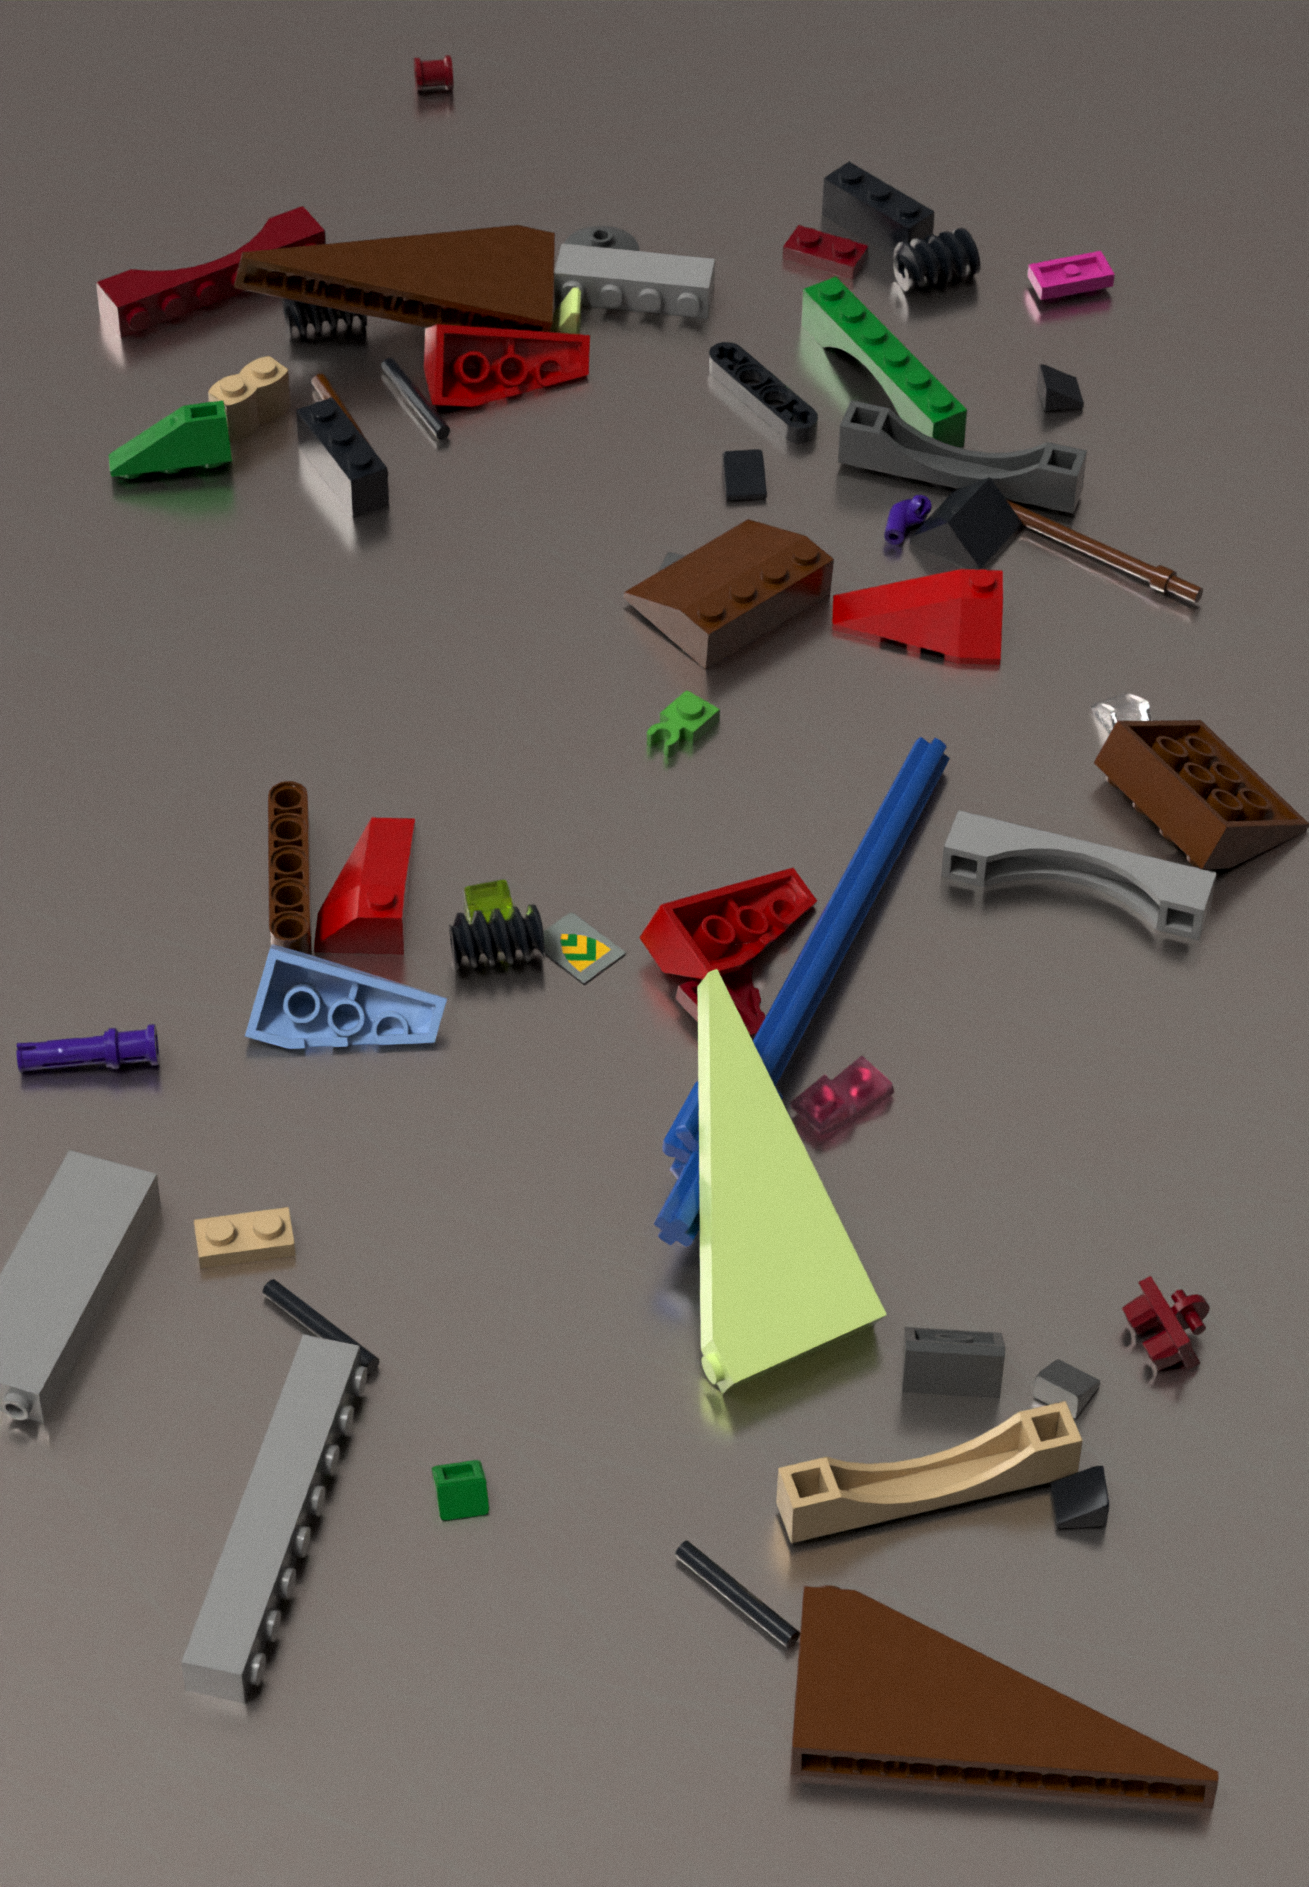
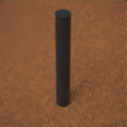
M393 358L385 359L381 364V369L438 439H445L450 434L449 426Z
M275 1279L266 1283L262 1290V1294L319 1338L360 1346L361 1366L367 1367V1374L375 1371L380 1362L377 1356Z
M688 1540L680 1544L675 1552V1557L786 1648H790L796 1643L800 1636V1632Z

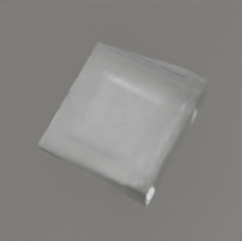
M1129 693L1094 703L1091 706L1093 714L1108 734L1111 733L1117 721L1152 720L1148 701Z

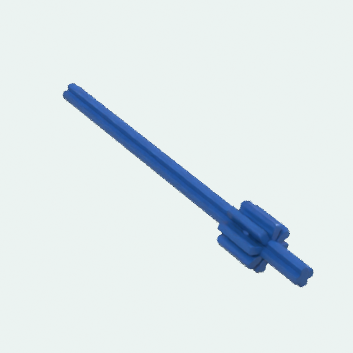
M922 737L915 741L753 1039V1043L781 1100H783L784 1096L777 1089L776 1085L950 760L944 754L947 746L937 738H934L930 743ZM698 1081L694 1084L663 1140L662 1149L665 1155L675 1157L669 1170L676 1177L677 1181L655 1219L654 1225L661 1229L658 1237L668 1245L678 1241L683 1246L688 1247L693 1243L700 1229Z

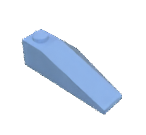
M272 944L245 1037L287 1049L327 1046L348 1047L350 1045L435 1043L447 998L329 960Z

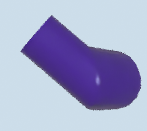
M916 495L912 499L894 504L889 511L884 539L892 545L902 543L907 528L926 520L927 514L932 510L931 501L924 495Z

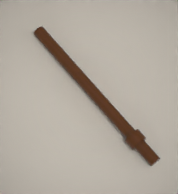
M1007 500L1023 526L1150 582V587L1161 593L1168 594L1172 592L1194 603H1198L1201 599L1203 588L1177 577L1176 571L1163 565L1158 567L1152 566Z

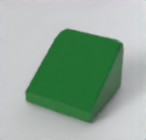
M472 1460L437 1465L431 1468L441 1520L481 1516L489 1513L487 1481L481 1461Z

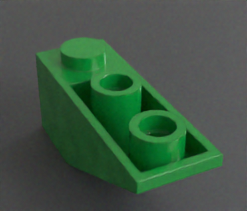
M224 400L183 405L108 454L111 477L120 476L131 479L147 472L176 473L185 467L202 466L204 468H215L221 466L224 462H231L232 456Z

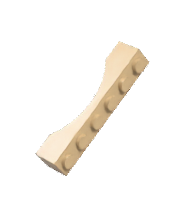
M1066 1401L1018 1412L999 1426L973 1440L921 1458L891 1463L867 1464L823 1457L778 1468L776 1503L790 1542L795 1543L1059 1480L1078 1472L1083 1440Z

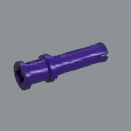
M148 1024L144 1030L118 1032L116 1028H109L108 1031H104V1035L48 1040L44 1042H21L16 1044L17 1064L20 1073L93 1064H107L108 1068L112 1067L114 1070L120 1069L122 1064L149 1061L152 1066L159 1065L160 1063L158 1034L155 1024Z

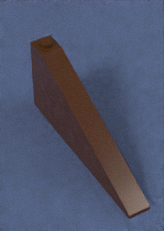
M521 225L242 252L234 288L425 328L441 324L550 332L553 323L555 233Z
M833 1585L819 1587L804 1586L790 1775L1213 1809L1219 1782L1218 1771L856 1590L841 1589Z

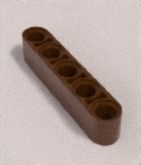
M284 781L274 785L268 794L270 944L312 955L308 794L302 784Z

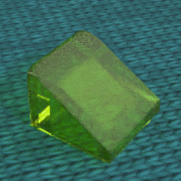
M506 880L486 882L464 888V910L469 924H471L474 911L481 910L486 921L489 922L492 909L499 908L504 919L507 920L509 909L513 906Z

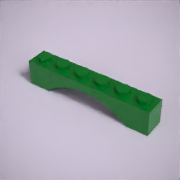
M836 276L803 289L801 326L821 347L842 349L866 366L891 399L900 418L906 423L940 442L959 448L964 447L967 409Z

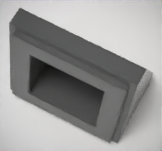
M1057 1359L1041 1370L1036 1376L1033 1396L1049 1405L1066 1401L1072 1417L1076 1418L1100 1386V1380Z

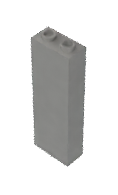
M69 1150L0 1273V1411L18 1420L30 1419L45 1423L161 1204L156 1173Z

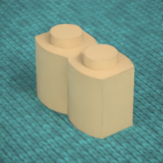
M271 356L258 358L250 362L239 374L227 376L219 380L208 391L209 402L224 400L230 442L248 437L257 430L260 424L280 418L291 407L288 369Z

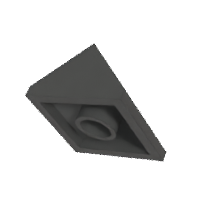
M904 1327L902 1392L1000 1398L1005 1360V1343L1002 1333Z

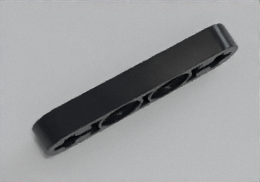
M721 342L711 347L709 351V372L773 429L793 443L810 442L816 437L818 414L809 404L736 343ZM754 379L760 382L758 384H745L741 381ZM770 400H779L784 402V404L773 406L767 404L766 402Z

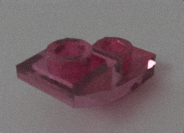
M860 1056L834 1079L830 1080L824 1074L791 1101L790 1106L822 1136L860 1118L895 1092L892 1082L867 1059Z

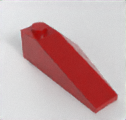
M441 324L425 329L424 372L432 405L471 408L589 375L590 335Z
M958 569L833 595L832 630L879 643L887 639L906 643L907 650L921 653L923 648L945 654L944 660L957 664L1000 665L1003 570Z
M371 817L317 913L314 953L404 955L415 818Z
M793 867L661 904L639 938L664 973L704 979L708 972L718 969L720 975L740 970L812 909L817 903V899Z

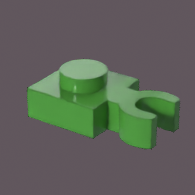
M686 690L660 712V723L654 724L648 729L647 746L652 747L658 741H666L664 743V756L671 757L675 755L679 750V742L684 739L694 744L720 721V709Z

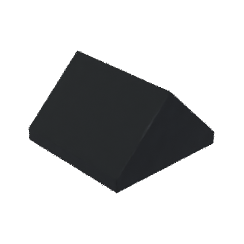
M991 477L952 492L910 537L909 544L965 569H986L1022 530V522Z

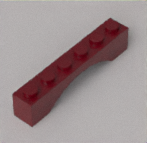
M304 206L269 218L263 228L248 243L217 260L175 270L148 271L130 269L97 281L99 312L120 338L129 336L246 292L247 290L234 288L242 252L326 244L325 230Z

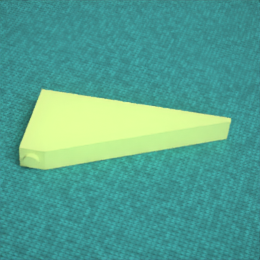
M718 969L708 972L698 985L701 1351L704 1355L701 1359L702 1367L709 1381L712 1384L717 1383L723 1394L870 1328L887 1314Z

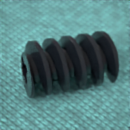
M962 227L954 229L952 233L944 231L938 236L934 234L928 235L924 240L915 238L910 243L903 241L897 243L894 249V274L899 286L904 291L909 290V279L912 280L913 285L918 289L923 287L924 276L929 284L934 285L938 281V272L946 282L952 278V269H954L959 278L966 276V265L973 275L980 273L981 269L976 243L971 234Z
M286 298L282 300L284 321L289 338H291L292 327L295 326L302 337L306 336L308 324H312L317 334H321L323 322L325 321L328 322L332 331H337L339 319H343L347 328L351 329L355 316H358L363 326H367V315Z
M535 904L528 905L525 918L522 917L517 906H512L509 909L507 920L504 919L499 908L492 909L489 922L486 921L481 910L474 911L471 924L468 923L463 912L456 914L453 926L449 924L451 953L455 970L460 969L463 956H467L472 968H477L481 954H485L490 966H495L499 952H503L508 964H513L516 950H521L526 962H531L534 948H539L545 960L542 919Z

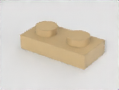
M289 1207L194 1220L200 1269L296 1256Z

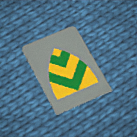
M568 913L543 931L545 954L584 984L626 954L625 951L575 913Z

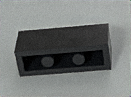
M847 162L823 178L822 215L893 257L897 243L903 241L910 243L915 238L924 240L926 236L933 234L935 211L855 164Z
M333 397L297 409L299 448L350 515L354 518L389 505L388 469Z

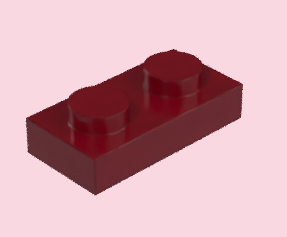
M798 225L783 246L782 259L853 280L868 259L869 246L847 238L824 233L814 228Z

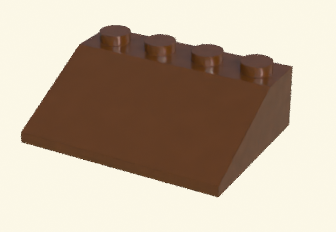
M747 519L624 592L623 598L706 670L830 595L834 559L805 535Z
M1202 720L1117 721L1094 761V764L1106 775L1107 782L1113 787L1122 790L1133 801V807L1141 814L1148 816L1159 827L1160 834L1167 840L1174 842L1187 854L1188 862L1199 869L1232 868L1306 832L1309 827V823Z

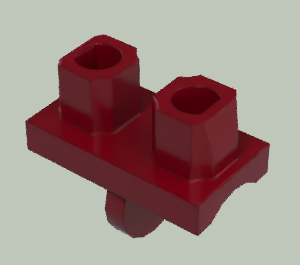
M1151 1276L1138 1282L1143 1294L1122 1307V1310L1137 1336L1158 1324L1163 1328L1164 1331L1142 1343L1157 1371L1181 1360L1187 1370L1201 1364L1184 1330L1190 1328L1194 1335H1199L1205 1331L1206 1326L1203 1323V1319L1210 1310L1206 1299L1198 1294L1187 1296L1184 1290L1180 1289L1171 1295L1175 1304L1170 1308Z

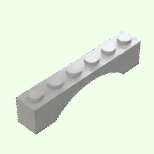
M958 810L944 844L941 877L981 887L1023 879H1054L1077 883L1102 891L1124 902L1142 915L1156 930L1200 940L1212 905L1217 873Z

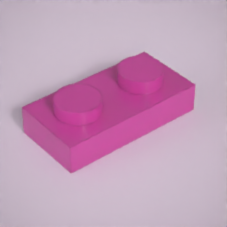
M1096 251L1028 264L1027 277L1040 300L1113 287L1115 274L1103 253Z

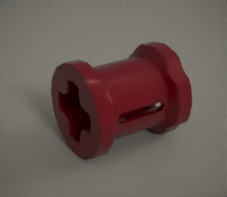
M445 55L444 59L421 61L419 57L414 58L416 91H422L424 87L446 86L447 89L454 88L451 55Z

